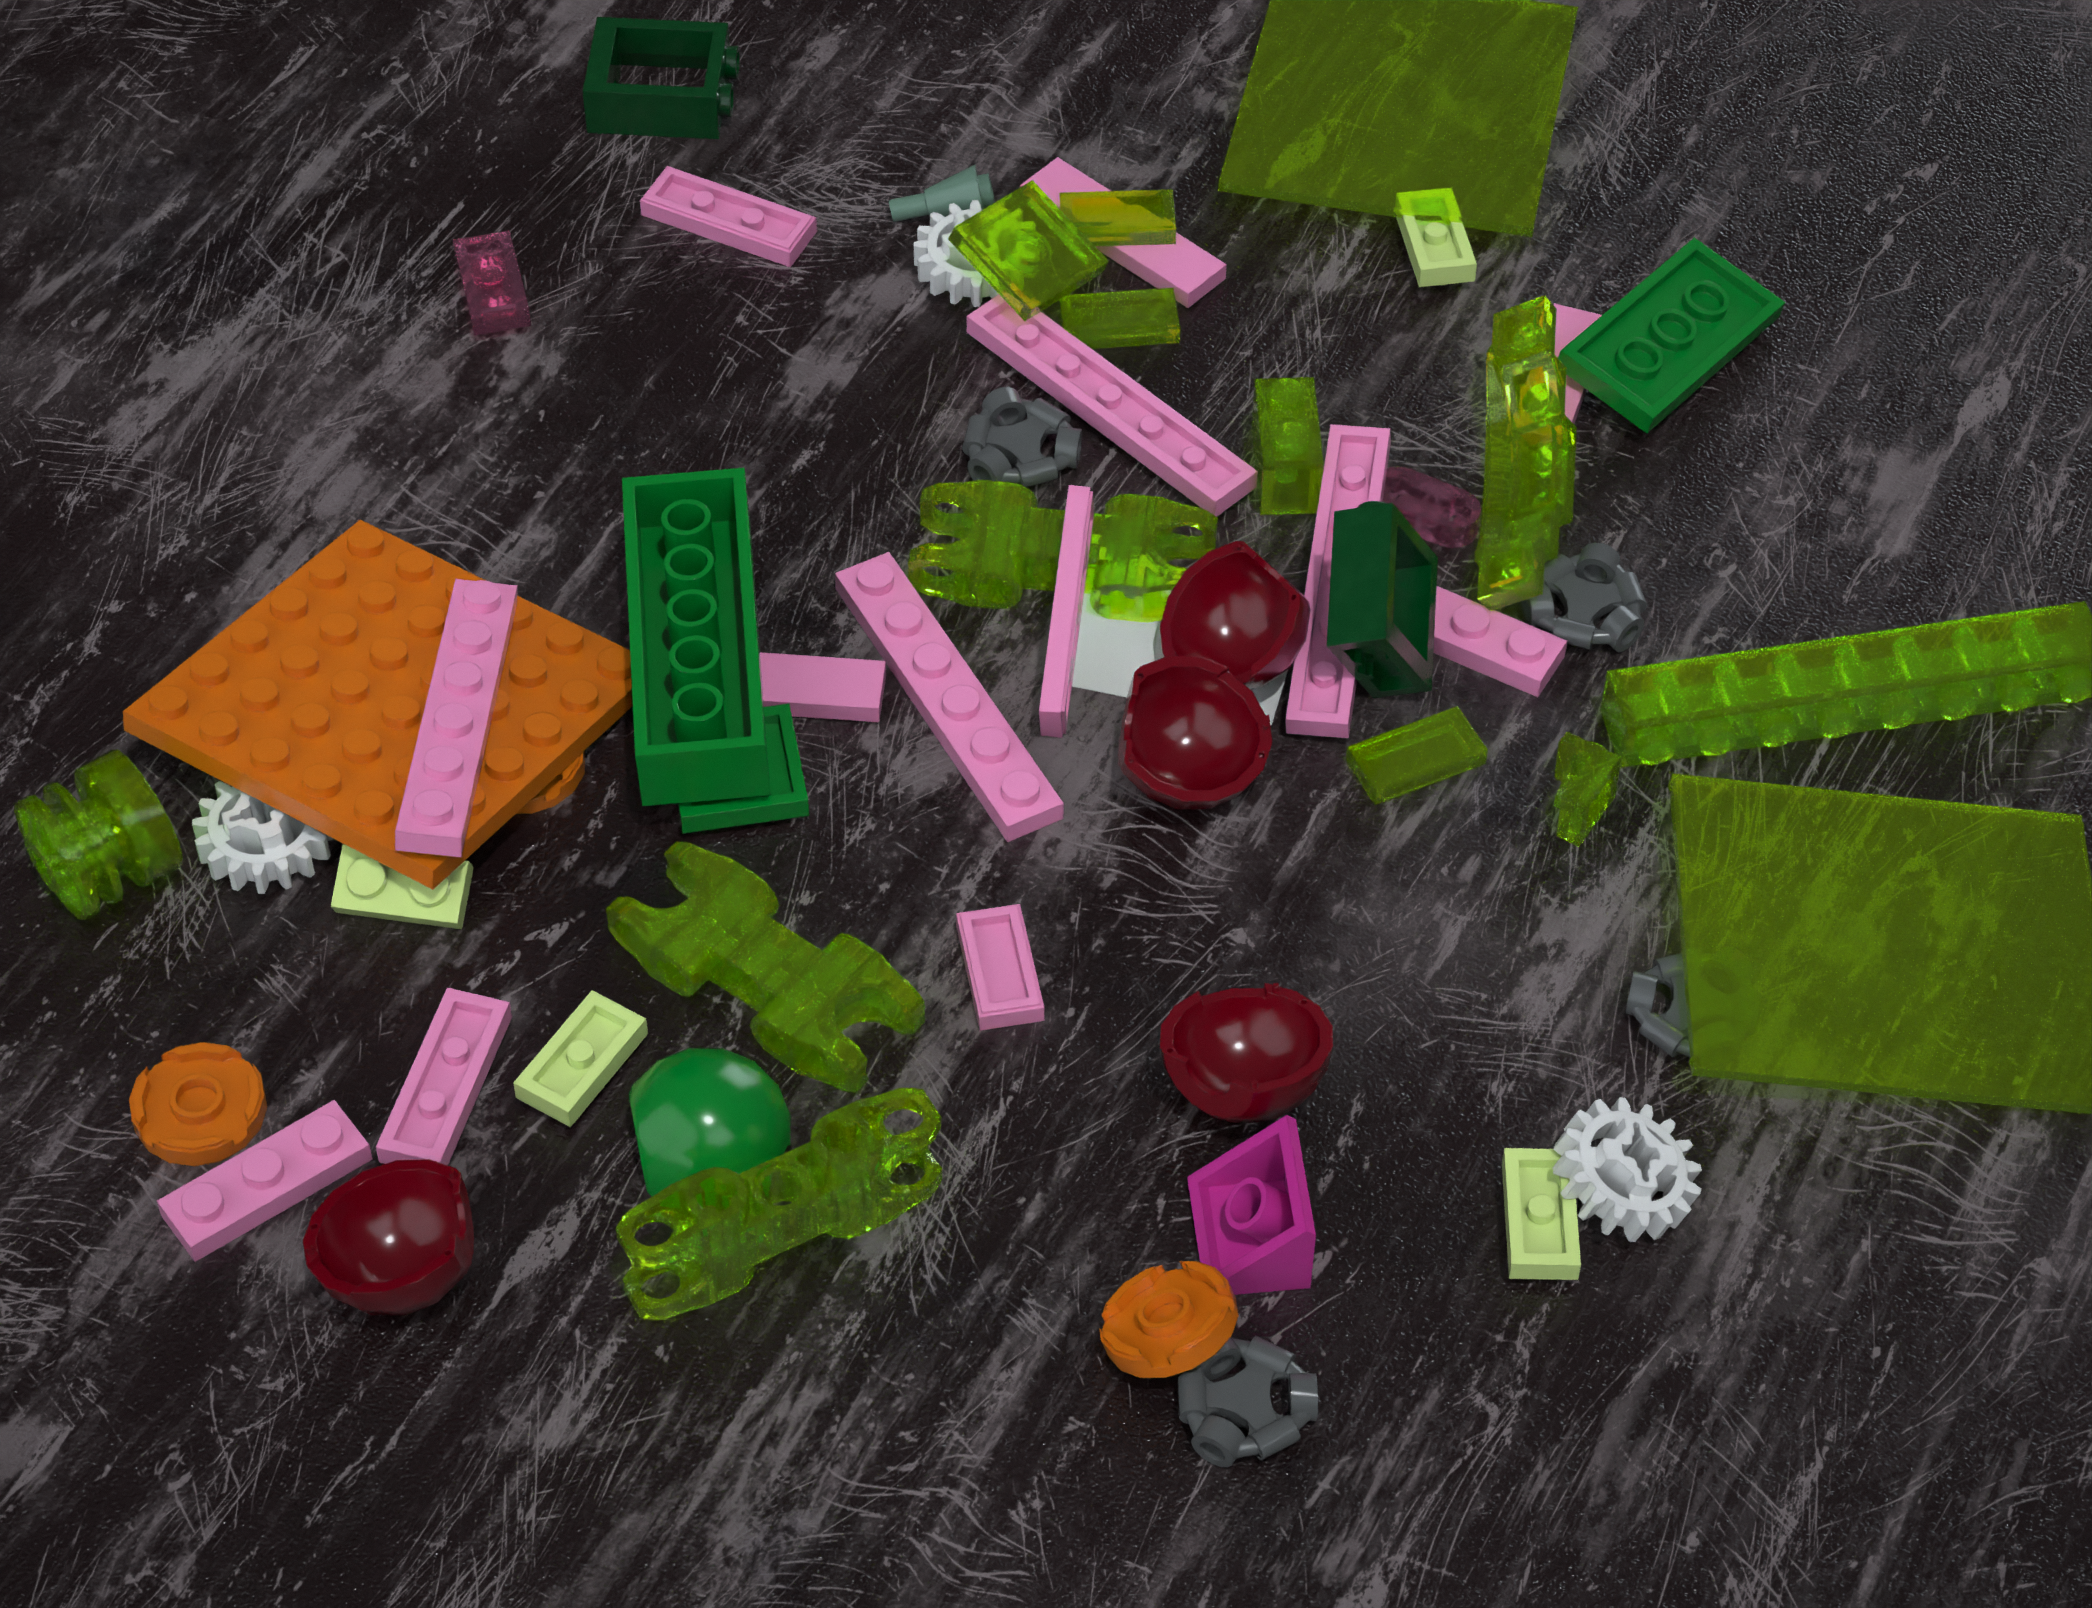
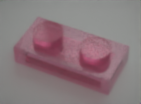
M510 230L453 240L455 258L473 334L480 335L531 326L529 306Z

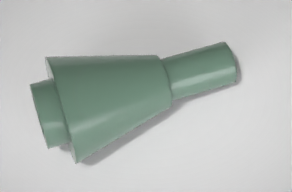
M974 164L924 189V193L889 200V206L893 222L926 215L930 216L933 212L946 217L949 215V204L955 203L961 210L970 209L972 200H978L981 209L986 210V208H990L995 204L989 173L978 175L976 165Z

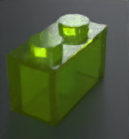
M1314 377L1254 379L1252 438L1255 468L1258 471L1257 488L1260 515L1317 513L1324 461Z

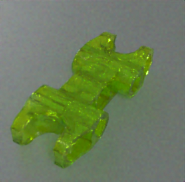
M975 480L937 483L922 489L920 525L927 528L930 532L959 538L960 540L944 544L926 543L911 549L908 559V580L917 591L923 594L947 599L964 606L1006 609L1016 605L1021 600L1023 588L1055 591L1065 510L1037 508L1038 502L1033 492L1020 484L1011 482ZM1120 494L1112 497L1106 502L1103 514L1094 513L1084 591L1085 594H1090L1091 607L1097 614L1107 619L1146 623L1161 621L1168 598L1164 591L1173 590L1183 573L1188 569L1171 565L1168 562L1174 559H1200L1207 552L1216 549L1218 517L1202 508L1158 496ZM940 503L954 504L960 507L964 513H945L938 510L935 505ZM1181 526H1191L1201 530L1203 534L1194 537L1173 533L1172 531ZM936 566L954 572L948 576H934L927 573L923 568Z
M675 842L664 853L667 859L666 875L673 882V886L688 897L687 900L677 906L665 909L652 908L629 896H618L606 908L609 931L620 945L642 965L649 976L681 996L687 997L693 995L708 980L712 981L758 1011L751 1019L750 1028L755 1039L766 1052L798 1074L817 1079L839 1090L857 1092L869 1080L866 1074L867 1057L861 1052L860 1047L842 1033L843 1030L853 1024L865 1021L878 1022L901 1034H914L925 1023V1003L923 998L888 963L882 954L859 939L845 933L836 935L820 950L772 919L778 912L779 903L773 890L762 878L732 858L710 852L692 843Z
M898 1088L880 1095L860 1099L820 1118L812 1128L810 1142L740 1174L728 1168L720 1167L699 1171L669 1185L656 1195L628 1210L615 1229L617 1240L632 1264L622 1279L624 1291L640 1319L665 1320L688 1311L707 1307L745 1288L753 1278L755 1265L823 1233L836 1238L846 1239L861 1236L891 1222L907 1210L931 1197L943 1180L942 1167L928 1148L941 1129L940 1114L923 1089ZM901 1109L917 1112L923 1118L922 1123L915 1129L895 1136L890 1134L884 1126V1121L888 1115ZM902 1163L916 1164L925 1172L921 1180L911 1185H899L890 1180L892 1173ZM781 1201L792 1202L791 1204L783 1206L773 1205L774 1203ZM651 1222H662L673 1230V1233L666 1242L656 1246L643 1245L634 1236L640 1227ZM667 1271L674 1272L680 1279V1286L677 1291L666 1298H652L641 1290L645 1281Z

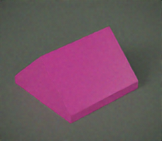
M1286 1115L1187 1177L1200 1263L1217 1268L1229 1281L1234 1295L1311 1288L1316 1233L1296 1119Z

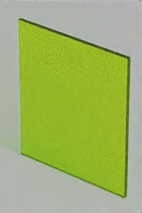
M1270 0L1220 175L1218 191L1402 218V215L1415 216V219L1419 221L1440 222L1446 225H1450L1451 222L1463 223L1466 228L1532 237L1578 7L1532 0Z
M1672 773L1668 789L1671 801L1690 1049L1689 1065L1692 1076L2092 1114V879L2082 815Z

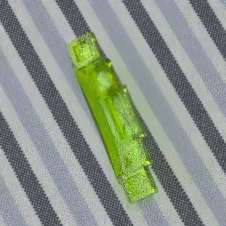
M1545 295L1493 315L1492 344L1486 356V446L1483 505L1479 540L1475 550V562L1479 566L1477 599L1489 611L1543 594L1545 562L1558 558L1559 526L1573 522L1577 427L1565 415L1567 368L1555 355L1557 308Z

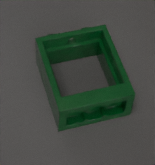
M597 17L583 87L587 133L719 139L723 117H732L734 88L733 83L728 82L729 79H738L740 67L739 46H730L728 23ZM622 65L707 69L704 87L619 84Z
M1368 501L1360 504L1357 508L1334 511L1326 645L1373 698L1432 691L1438 557L1393 503Z

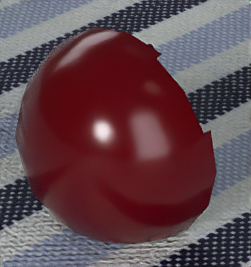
M1244 541L1229 543L1207 552L1190 566L1169 594L1160 623L1162 653L1164 657L1201 656L1228 666V672L1250 690L1265 687L1291 667L1306 642L1311 611L1309 601Z
M1166 656L1142 665L1134 672L1122 719L1118 759L1122 773L1148 798L1175 809H1211L1240 796L1264 770L1272 745L1269 714L1265 715L1254 693L1228 672V666L1201 656Z
M1264 983L1263 988H1230L1203 996L1197 991L1172 1008L1161 1024L1160 1050L1164 1068L1180 1093L1193 1106L1209 1116L1239 1123H1257L1274 1120L1298 1107L1315 1091L1325 1075L1333 1049V1025L1321 1007L1295 990L1279 987L1278 983H1273V985Z
M430 1159L396 1160L362 1171L334 1189L312 1214L303 1239L306 1266L331 1297L370 1315H407L438 1303L467 1274L473 1258L474 1231L472 1214L461 1173L454 1167Z

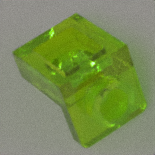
M1566 732L1558 743L1555 778L1562 783L1554 799V807L1560 809L1556 836L1579 847L1616 797L1621 756L1608 751L1596 742L1587 741L1570 732Z

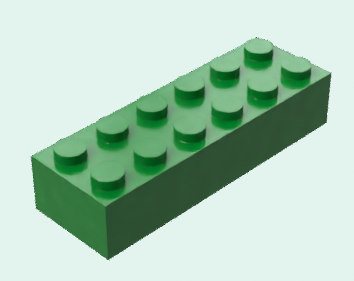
M745 468L622 478L634 742L642 806L771 795L751 524Z

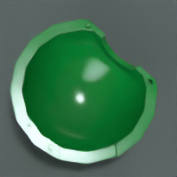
M687 1048L657 1060L632 1084L629 1091L631 1111L647 1193L654 1199L685 1210L720 1209L752 1197L751 1192L777 1169L787 1146H790L791 1115L779 1085L755 1061L727 1049Z

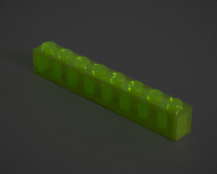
M2086 601L1608 670L1600 712L1620 768L1642 764L1658 765L1669 760L1702 755L1718 756L1729 751L1763 746L1779 747L1790 742L1824 737L1839 738L1851 733L1884 728L1900 729L1911 724L1945 719L1960 720L1967 716L1999 711L2015 712L2039 705L2060 702L2076 703L2092 698V614Z

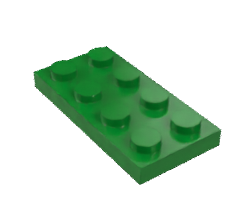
M1694 237L1560 351L1555 367L1645 433H1648L1779 318L1786 302Z

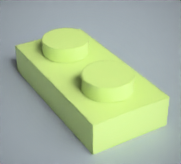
M1452 190L1396 195L1395 216L1418 286H1442L1474 282L1477 263Z
M343 844L331 908L336 913L462 929L474 867L469 861L465 860L432 890Z
M591 990L514 1081L516 1098L571 1127L648 1035L646 1018Z
M1504 1148L1502 1175L1509 1279L1578 1280L1581 1259L1576 1198L1564 1199L1561 1195L1562 1190L1570 1180L1569 1178L1553 1174V1166L1561 1157L1553 1149Z

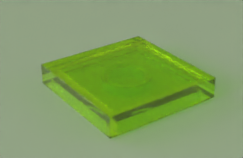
M1033 180L955 226L948 238L956 249L1024 321H1027L1102 274L1109 262Z

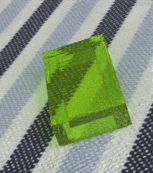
M1173 189L1059 193L1062 247L1176 244Z
M1174 288L1059 295L1061 327L1091 349L1180 343V324Z
M1456 706L1347 746L1346 762L1376 805L1484 765L1487 761L1488 749L1460 708Z

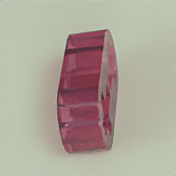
M1390 467L1387 469L1383 502L1393 503L1422 539L1443 547L1460 548L1470 544L1477 537L1481 507L1480 502L1473 494L1413 469L1405 467ZM1455 515L1456 517L1453 519V521H1450L1452 516Z

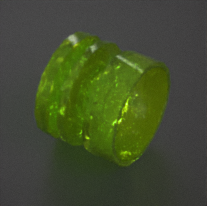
M118 749L110 750L75 769L74 782L80 801H77L60 783L51 782L43 787L44 802L36 795H28L14 803V813L18 827L34 867L49 889L57 895L65 907L79 920H87L100 913L101 903L99 897L107 904H116L123 899L124 891L118 868L138 887H146L182 866L183 856L178 838L158 797L142 773Z

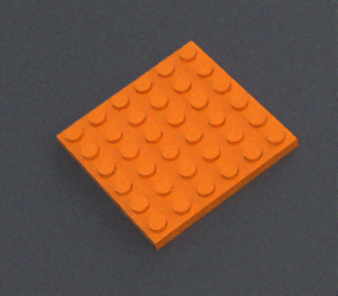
M361 519L123 711L124 731L433 890L633 706L630 650L517 596V607L461 857L396 851L395 830L455 579L471 581L484 579Z

